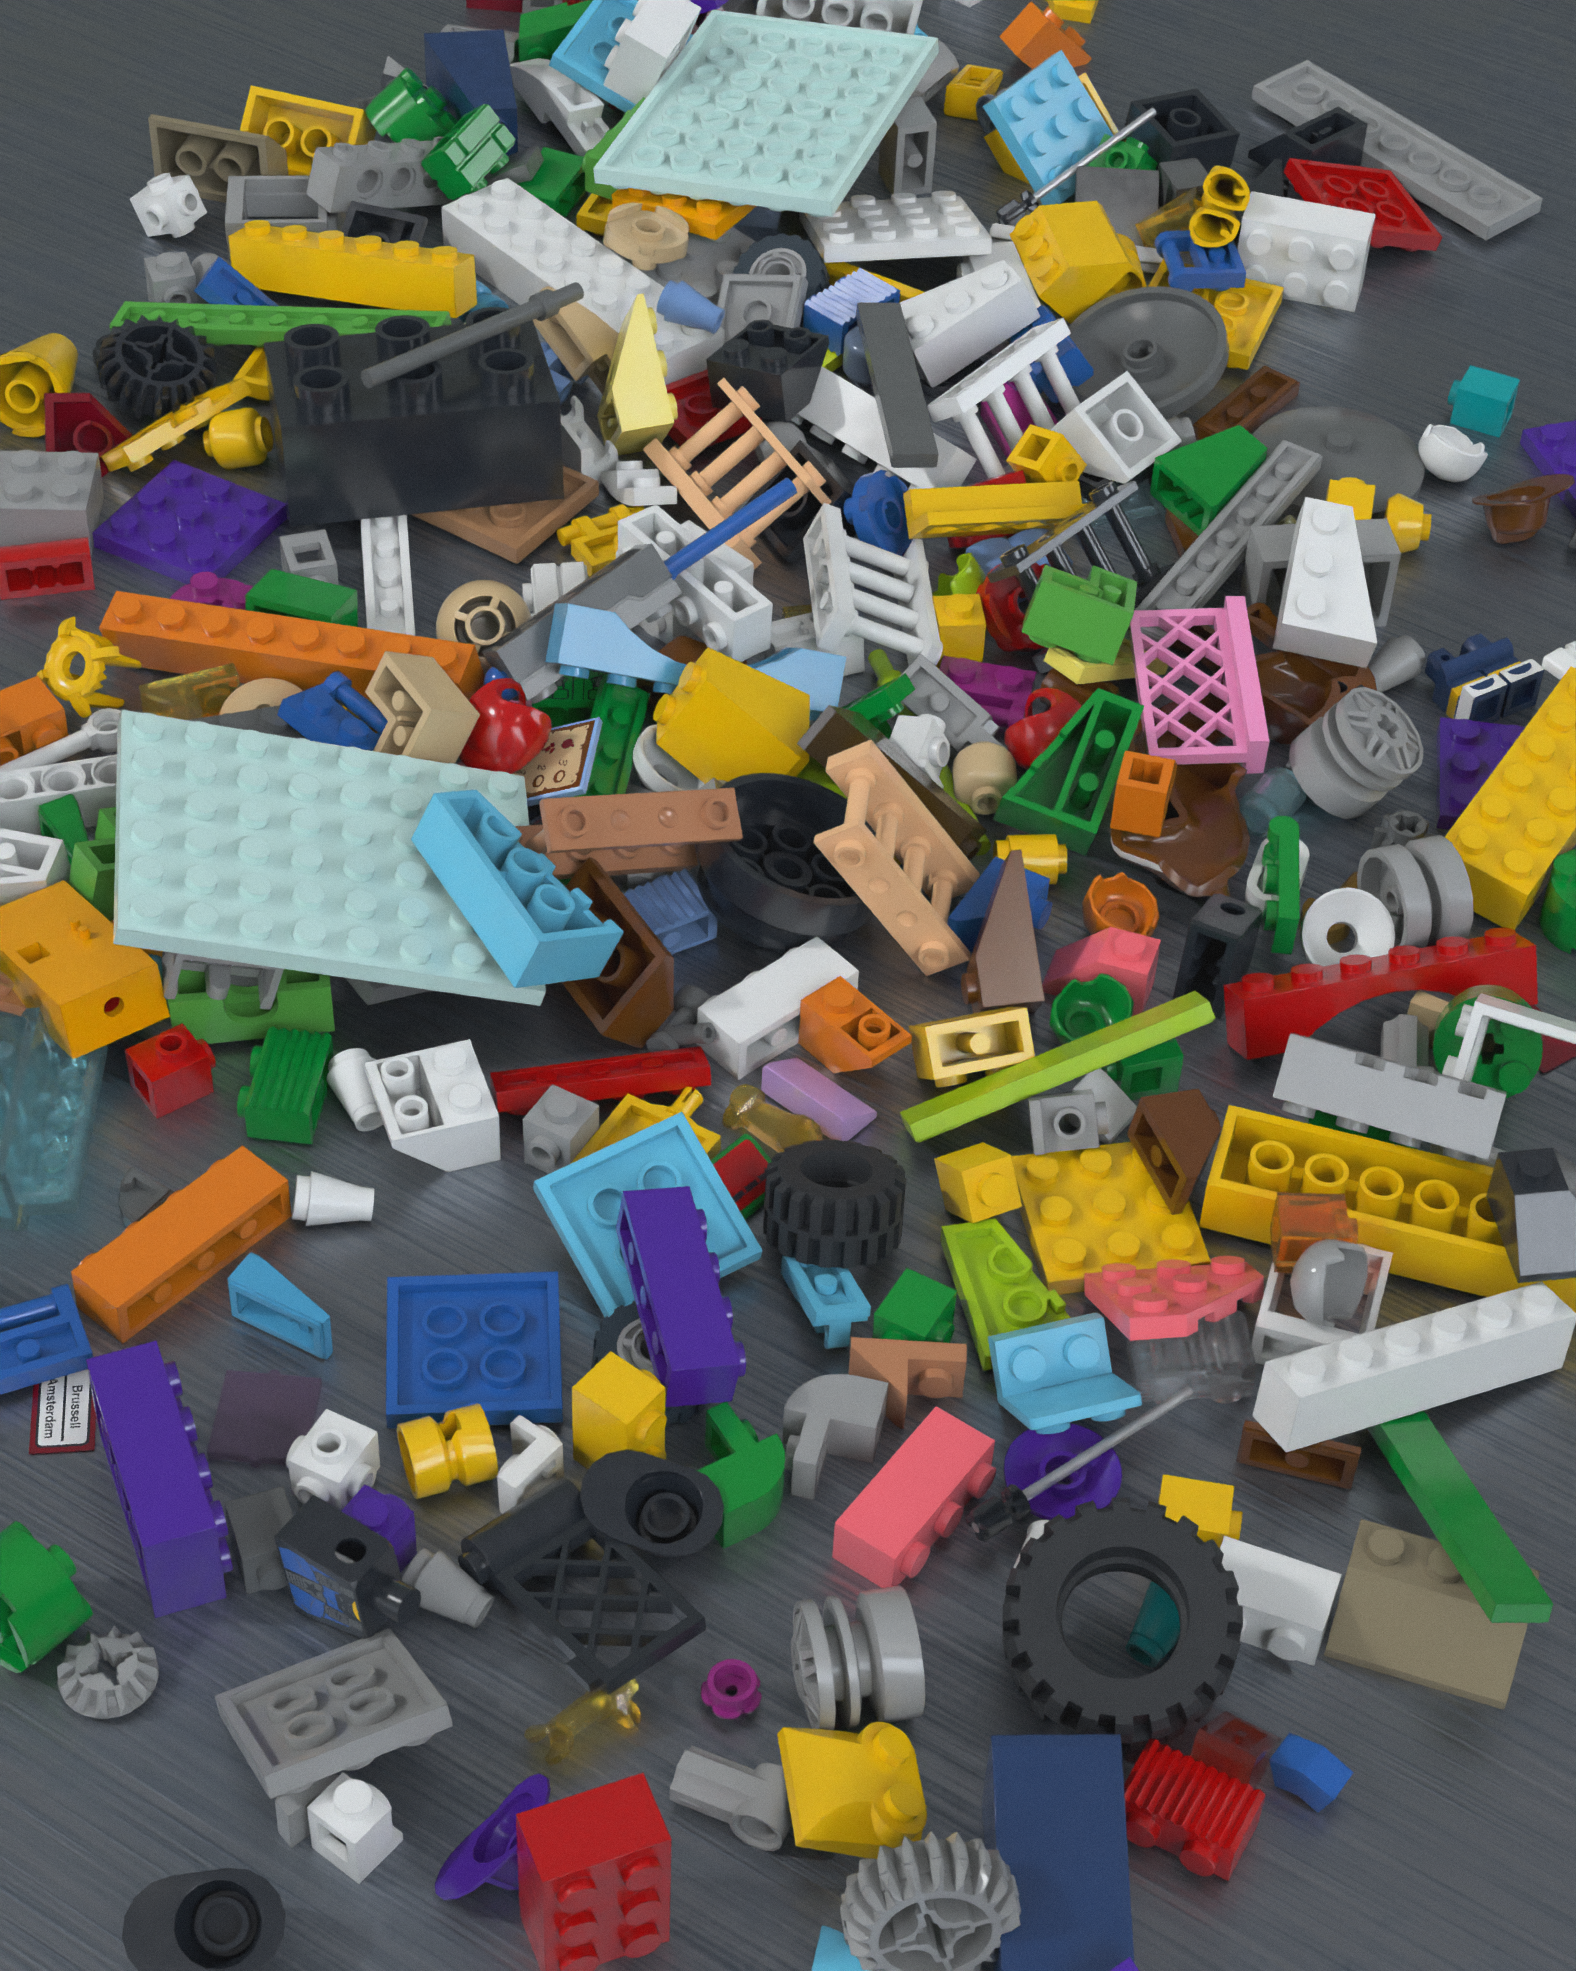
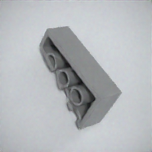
M1290 1033L1272 1097L1284 1100L1282 1110L1314 1119L1316 1110L1336 1115L1335 1125L1367 1134L1369 1125L1391 1131L1388 1139L1390 1141L1421 1149L1423 1141L1443 1146L1442 1155L1475 1163L1476 1157L1489 1159L1507 1092Z

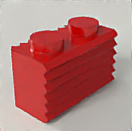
M1156 1738L1149 1739L1124 1783L1127 1839L1145 1848L1156 1845L1178 1856L1183 1866L1197 1875L1208 1877L1215 1874L1228 1881L1253 1832L1257 1828L1266 1795L1261 1789H1253L1249 1783L1242 1784L1238 1778H1230L1226 1772H1218L1214 1766L1207 1767L1203 1761H1195L1191 1755L1184 1756L1180 1750H1172L1168 1744H1160Z

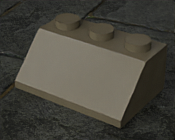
M153 114L148 118L155 177L164 173H170L171 177L190 175L202 199L226 203L228 176H288L286 149L269 136Z
M1361 1519L1324 1656L1504 1710L1528 1623H1491L1439 1541ZM1530 1568L1538 1580L1540 1571Z

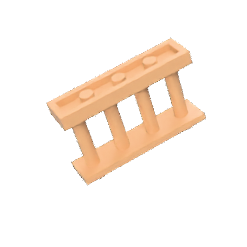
M723 378L717 384L731 400L725 408L679 448L673 446L668 451L657 438H654L643 448V451L673 486H676L678 493L709 530L731 516L738 507L786 465L789 466L797 476L792 481L797 489V494L724 543L753 562L755 570L762 562L750 549L757 543L754 538L809 490L822 505L823 503L830 504L831 500L820 488L827 481L808 460L801 466L754 413L760 405L744 386L735 391L726 379ZM744 415L753 427L700 473L694 471L689 476L686 471L692 467L690 462ZM766 440L775 451L721 499L716 496L710 501L707 496L713 492L711 487Z
M872 740L828 757L826 773L848 798L844 824L815 835L814 844L925 976L969 961L971 952L947 923L950 915L951 899L967 893L980 877V873ZM865 821H867L868 824H869V825L873 828V830L876 832V835H875V836H874V835L872 834V832L867 828V826L865 825ZM894 855L897 857V859H898V860L901 862V864L904 866V867H903V870H902L901 867L896 863V861L893 859ZM921 888L930 897V903L921 893Z

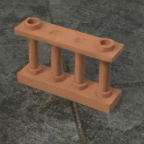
M734 788L546 798L539 801L543 825L515 826L522 833L518 842L525 848L531 849L538 854L543 853L556 866L552 874L557 879L573 878L589 857L597 860L608 876L682 871L684 868L691 870L698 865L695 844L730 842L743 839Z

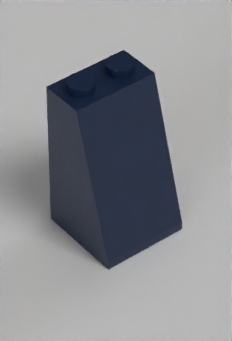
M504 29L424 33L426 86L435 87L446 99L448 105L443 109L459 121L471 110L482 104H488L499 117V123L504 124L516 139L515 144L506 155L510 156L517 153V105Z
M1120 1734L991 1735L981 1802L984 1846L986 1850H999L1002 1860L1006 1865H1009L1011 1875H1014L1016 1879L1021 1908L1019 1915L1020 1925L1000 1936L1001 1944L1000 1948H998V1961L993 1962L994 1971H1110L1128 1957H1131L1135 1963Z

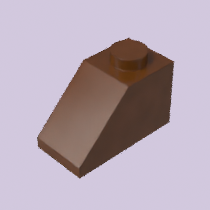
M1199 1088L1141 1097L1127 1132V1136L1172 1215L1182 1214L1208 1163L1222 1129L1216 1112L1210 1109Z

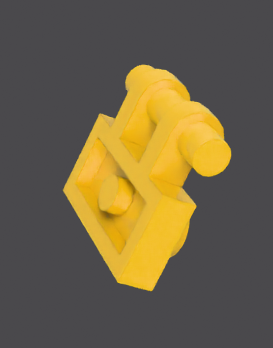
M624 504L610 507L608 513L591 519L588 516L573 519L571 525L557 529L559 543L562 546L571 544V555L577 562H584L587 565V573L590 577L616 559V552L618 550V521L644 510V507H626Z

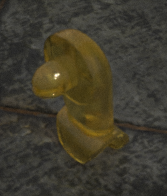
M742 1084L732 1091L729 1099L730 1104L725 1109L722 1117L724 1127L730 1130H737L742 1126L777 1153L784 1152V1148L791 1145H800L803 1142L812 1140L820 1141L823 1137L820 1126L813 1119L802 1114H790L765 1102L764 1092L748 1084Z
M634 1678L609 1696L600 1688L591 1693L587 1691L547 1723L535 1724L527 1728L524 1737L529 1743L534 1744L548 1735L550 1738V1750L545 1757V1761L548 1765L552 1766L562 1761L571 1752L575 1743L574 1736L595 1721L605 1720L612 1715L621 1726L633 1729L636 1727L634 1721L640 1723L642 1718L640 1709L631 1699L638 1690L639 1683Z

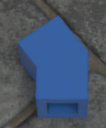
M1290 1732L1269 1759L1274 1785L1298 1795L1317 1813L1336 1798L1354 1773L1323 1745Z

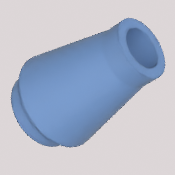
M670 280L664 287L657 304V313L664 315L665 321L706 330L713 334L720 328L725 315L724 309L713 304L685 281L677 283Z

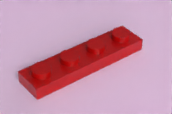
M697 1046L490 1072L491 1092L498 1113L507 1112L512 1115H527L552 1084L591 1102L593 1100L609 1098L622 1101L627 1094L641 1099L645 1094L664 1091L673 1095H681L686 1087H692V1092H694L695 1089L697 1090V1087L711 1086V1070L702 1047Z

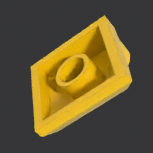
M873 1722L868 1724L860 1733L783 1727L777 1733L797 1847L877 1859L880 1845L894 1849L902 1845L904 1836L912 1842L921 1840L923 1828L927 1821V1809L915 1750L903 1731L886 1722Z

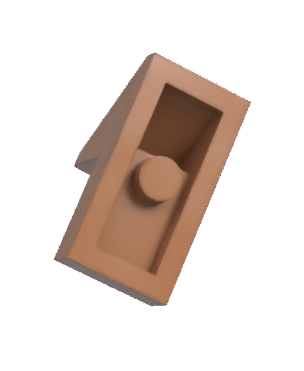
M851 1337L848 1374L888 1382L886 1417L897 1427L904 1429L907 1394L924 1395L929 1398H962L967 1344Z

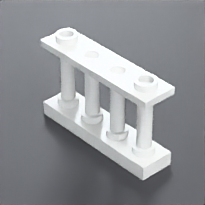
M1064 318L1033 327L927 405V410L933 422L951 417L954 422H960L988 479L1014 470L1009 464L1004 468L1002 467L976 415V412L979 410L976 405L977 403L987 401L1011 451H1013L1023 433L1003 395V392L1006 390L1003 385L1005 382H1014L1035 426L1048 430L1055 426L1029 374L1032 371L1030 364L1033 361L1041 363L1066 415L1080 404L1056 355L1059 351L1056 344L1071 334Z
M823 503L803 538L817 646L835 652L843 636L849 637L853 634L907 654L908 667L920 654L936 666L942 654L943 643L940 641L928 574L929 562L926 561L923 540L913 539L902 557L847 536L846 530L843 529L841 510ZM850 557L894 573V578L850 562ZM853 583L898 599V604L854 588ZM857 610L900 625L903 632L860 617Z

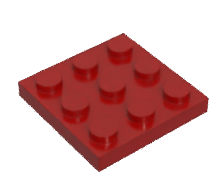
M1289 158L1283 172L1294 186V190L1301 195L1304 201L1375 214L1370 246L1375 248H1383L1384 246L1401 247L1410 252H1416L1418 249L1437 250L1443 237L1391 170Z

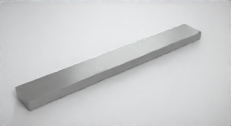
M1283 440L1135 610L1203 608L1246 557L1250 527L1273 525L1320 470L1323 456ZM1140 627L1141 633L1155 642H1158L1167 634V632L1159 627ZM1127 629L1124 638L1130 640L1129 631Z

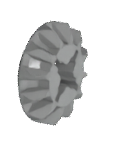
M115 1625L109 1633L95 1635L88 1630L84 1641L76 1646L67 1645L65 1658L62 1664L57 1665L59 1691L67 1705L84 1716L109 1719L128 1714L140 1707L151 1696L156 1687L159 1677V1666L154 1647H149L143 1641L138 1631L131 1635L124 1634ZM104 1658L113 1667L117 1666L118 1675L116 1678L118 1685L114 1686L111 1679H107L103 1673H98V1660Z

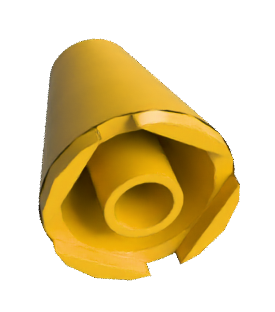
M49 333L0 355V421L13 429L11 433L20 437L36 438L45 435L44 393H71L78 363V352L71 340L61 334Z

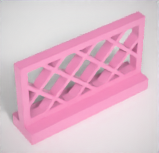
M1225 596L1224 608L1134 610L1128 631L1139 704L1144 705L1141 721L1146 755L1172 759L1176 761L1177 765L1242 763L1243 767L1247 769L1246 774L1264 773L1269 747V735L1245 596ZM1196 625H1214L1215 633L1204 641L1188 630ZM1140 627H1159L1167 632V634L1161 640L1155 642L1141 633ZM1177 639L1194 649L1184 660L1167 649ZM1204 656L1221 667L1212 677L1194 667ZM1158 658L1172 667L1173 670L1164 678H1161L1147 669L1146 666ZM1183 675L1200 686L1190 696L1172 685ZM1209 693L1227 703L1218 713L1213 712L1200 703ZM1161 694L1179 705L1169 715L1152 705V702ZM1187 712H1191L1206 722L1196 733L1178 722ZM1217 729L1233 740V746H1215L1205 740V738ZM1168 730L1183 740L1184 743L1180 747L1158 748L1157 739Z

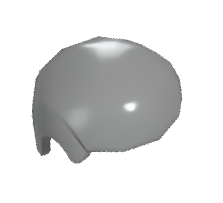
M1325 1239L1310 1245L1303 1252L1293 1267L1290 1286L1294 1308L1312 1324L1332 1328L1335 1322L1329 1320H1348L1352 1318L1363 1295L1368 1275V1256L1364 1247L1342 1240Z

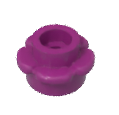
M727 1659L720 1661L711 1668L707 1680L701 1685L702 1701L706 1706L713 1708V1713L723 1719L733 1720L743 1713L751 1714L758 1708L762 1700V1694L758 1691L760 1679L753 1668L741 1660ZM734 1690L738 1693L734 1696H729L726 1691Z

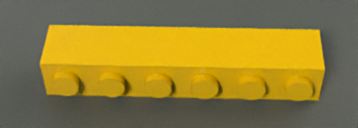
M266 220L248 221L244 224V228L228 236L231 267L261 290L396 310L449 311L450 318H458L477 305L474 255L459 253L457 248L452 246H439L430 249L419 247V243L415 241L387 243L382 242L380 237L373 235L358 238L345 237L344 233L338 230L316 233L307 231V228L302 225H290L283 228L273 227Z

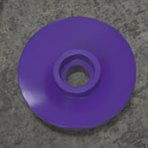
M1070 1423L1069 1429L1055 1434H1039L1035 1430L1028 1429L1012 1442L1006 1453L1003 1468L1006 1487L1013 1484L1023 1491L1104 1438L1086 1427ZM1113 1448L1109 1449L1061 1480L1067 1484L1056 1483L1029 1500L1030 1513L1045 1520H1051L1060 1514L1066 1520L1075 1515L1076 1505L1092 1500L1095 1502L1097 1509L1110 1507L1111 1499L1117 1497L1122 1481L1121 1463Z

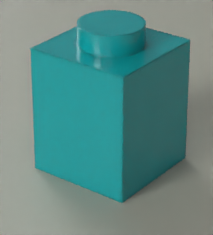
M1470 365L1462 381L1455 379L1450 389L1447 401L1448 405L1453 406L1450 424L1500 438L1512 416L1520 379Z

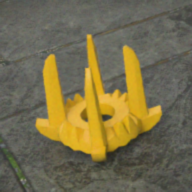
M75 616L61 622L58 627V637L51 644L50 651L46 655L44 669L38 671L36 676L45 685H48L52 693L58 698L70 701L78 715L85 718L92 715L90 707L117 709L124 705L125 701L121 698L95 692V690L103 687L100 682L107 679V676L103 673L106 670L105 665L140 669L142 664L139 660L120 655L119 647L114 646L106 637L76 628ZM79 653L82 654L85 660V670L82 676L70 673L71 661Z

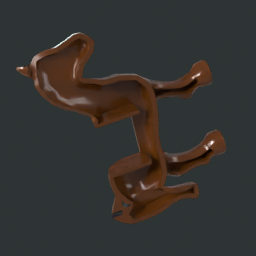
M1257 602L1247 607L1251 634L1272 651L1255 655L1269 739L1281 744H1291L1300 733L1319 717H1324V714L1353 688L1367 687L1377 691L1375 676L1368 666L1363 668L1273 649L1278 618L1264 603ZM1196 625L1188 630L1204 641L1215 633V630L1209 625ZM1178 639L1169 647L1186 656H1189L1194 651V649ZM1205 656L1198 662L1211 670L1213 674L1221 669L1219 665ZM1054 668L1043 679L1040 689H1059L1077 700L1081 706L1097 688L1121 696L1118 688L1110 681L1076 684ZM1209 693L1200 701L1201 704L1215 713H1218L1227 705L1226 702L1212 693ZM1039 697L1040 702L1051 707V703L1047 698ZM1172 701L1160 707L1159 710L1169 715L1179 705ZM1187 712L1178 720L1179 723L1195 733L1206 724L1205 721L1191 712ZM1139 719L1128 751L1146 754L1142 721ZM1215 729L1205 740L1214 745L1226 737V735ZM1168 730L1157 739L1158 748L1180 747L1184 743L1183 740ZM1238 763L1177 765L1166 813H1174L1177 818L1164 820L1160 838L1111 828V843L1114 852L1122 860L1143 867L1158 875L1171 887L1192 897H1212L1213 894H1222L1230 897L1228 880L1245 863L1250 843L1247 824L1240 812L1239 802L1235 794V789L1243 782L1247 769Z

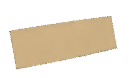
M546 286L540 290V292L546 289L555 291V289H553L550 286ZM578 302L560 308L557 315L546 320L538 321L534 319L535 327L574 380L577 381L588 375L603 395L619 333Z

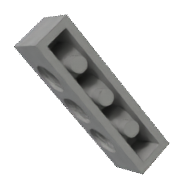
M435 137L432 141H417L406 138L402 139L399 143H385L373 140L369 141L367 145H351L339 142L335 143L334 147H317L306 195L329 213L348 212L351 201L391 209L443 205L459 199H448L437 186L438 181L433 180L421 166L423 158L443 137Z

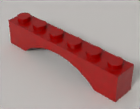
M1492 928L1486 930L1483 937L1472 939L1457 936L1444 937L1437 940L1434 946L1424 948L1409 945L1390 948L1388 954L1376 957L1360 954L1342 957L1340 963L1328 966L1299 964L1293 966L1290 973L1274 976L1268 973L1247 974L1242 977V982L1224 985L1227 1044L1247 1060L1285 1053L1290 1033L1310 1037L1317 1029L1338 1013L1364 1000L1391 992L1426 990L1458 996L1466 989L1474 986L1498 985L1511 989L1530 1006L1538 1004L1536 945L1517 934L1514 929Z

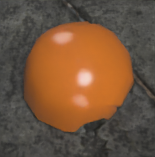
M1124 872L1103 879L1101 874L1097 875L1082 902L1083 923L1091 935L1113 927L1151 937L1159 921L1158 905L1155 896L1145 884L1128 878Z

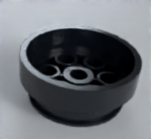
M776 773L743 775L726 782L720 787L734 788L743 839L730 842L696 844V851L700 862L697 873L700 894L709 910L721 923L749 942L772 951L786 953L792 948L800 947L816 936L833 949L844 941L849 932L862 927L873 917L872 911L814 844L815 835L844 824L847 806L846 798L809 780ZM865 821V825H866L867 828L872 832V834L875 836V835H876V832H875V831L873 830V828L868 824V822Z

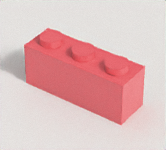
M936 1406L837 1519L834 1526L832 1558L881 1588L898 1586L906 1576L914 1578L925 1565L930 1554V1547L939 1536L947 1538L956 1529L962 1518L964 1507L973 1496L980 1499L990 1488L996 1475V1468L992 1466L995 1440Z

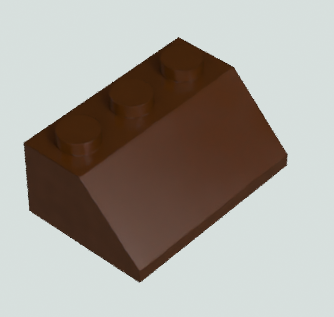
M589 857L565 887L570 892L575 888H579L593 901L589 910L603 924L611 919L624 933L599 977L562 982V984L601 1035L642 1049L650 1036L658 1030L674 1010V957L597 860Z

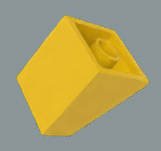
M707 647L696 663L689 662L686 665L677 687L670 695L664 694L656 705L653 720L657 722L656 744L704 784L713 778L728 782L734 778L754 773H776L797 777L809 762V754L797 742L810 728V695Z

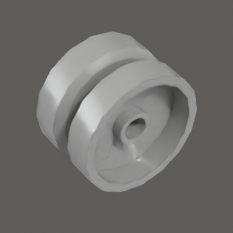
M1442 835L1410 840L1404 847L1400 844L1369 849L1361 857L1357 873V889L1375 896L1389 911L1395 931L1394 947L1409 945L1424 948L1436 945V941L1444 937L1457 936L1467 938L1469 936L1473 922V895L1470 880L1460 854L1448 839Z

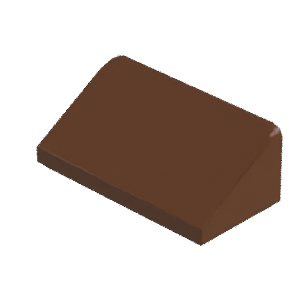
M1245 1420L1236 1462L1351 1489L1361 1447L1326 1440L1286 1453L1259 1423Z

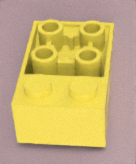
M644 293L637 294L621 324L597 414L604 446L605 442L610 440L616 447L618 456L642 452L643 448L654 438H657L662 443L673 426L674 420H677L678 417L675 397L673 393L667 394L664 377L667 376L666 357L662 350L657 351L654 334L657 333L656 315L652 307L647 308Z

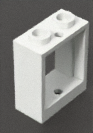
M1282 1225L1256 1321L1248 1361L1265 1365L1266 1361L1375 1330L1393 1253L1372 1248L1368 1245L1358 1244L1364 1247L1368 1256V1275L1363 1294L1368 1295L1359 1334L1334 1327L1312 1324L1307 1320L1276 1313L1286 1275L1292 1276L1294 1265L1310 1245L1321 1240L1336 1238Z

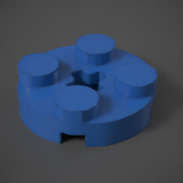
M885 470L861 476L854 485L852 497L844 502V514L847 521L854 525L860 541L903 557L913 540L909 539L903 497L908 488L898 476L887 477L885 475L887 471Z

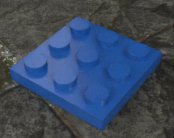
M558 1271L387 1277V1429H395L397 1424L426 1416L432 1417L437 1423L443 1422L446 1411L476 1403L481 1405L489 1425L510 1424L519 1415L532 1423L563 1422Z

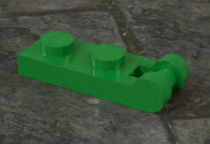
M1277 816L1270 820L1267 831L1269 842L1264 846L1261 859L1262 865L1265 867L1263 894L1271 895V900L1265 901L1262 930L1271 931V953L1291 955L1300 920L1299 825L1291 817Z

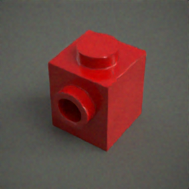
M183 1023L125 1049L130 1085L156 1119L214 1092L211 1069L216 1067V1061L213 1052L204 1039L196 1040Z

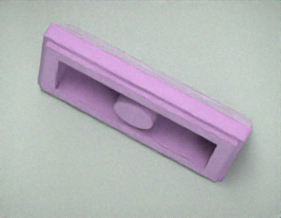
M797 1057L770 1062L762 1068L761 1091L830 1139L849 1141L877 1117V1111Z

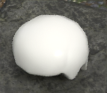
M1429 424L1418 446L1419 455L1425 468L1437 478L1454 483L1466 481L1474 476L1488 457V453L1484 452L1485 445L1480 442L1473 445L1471 440L1455 427L1440 424L1435 426Z

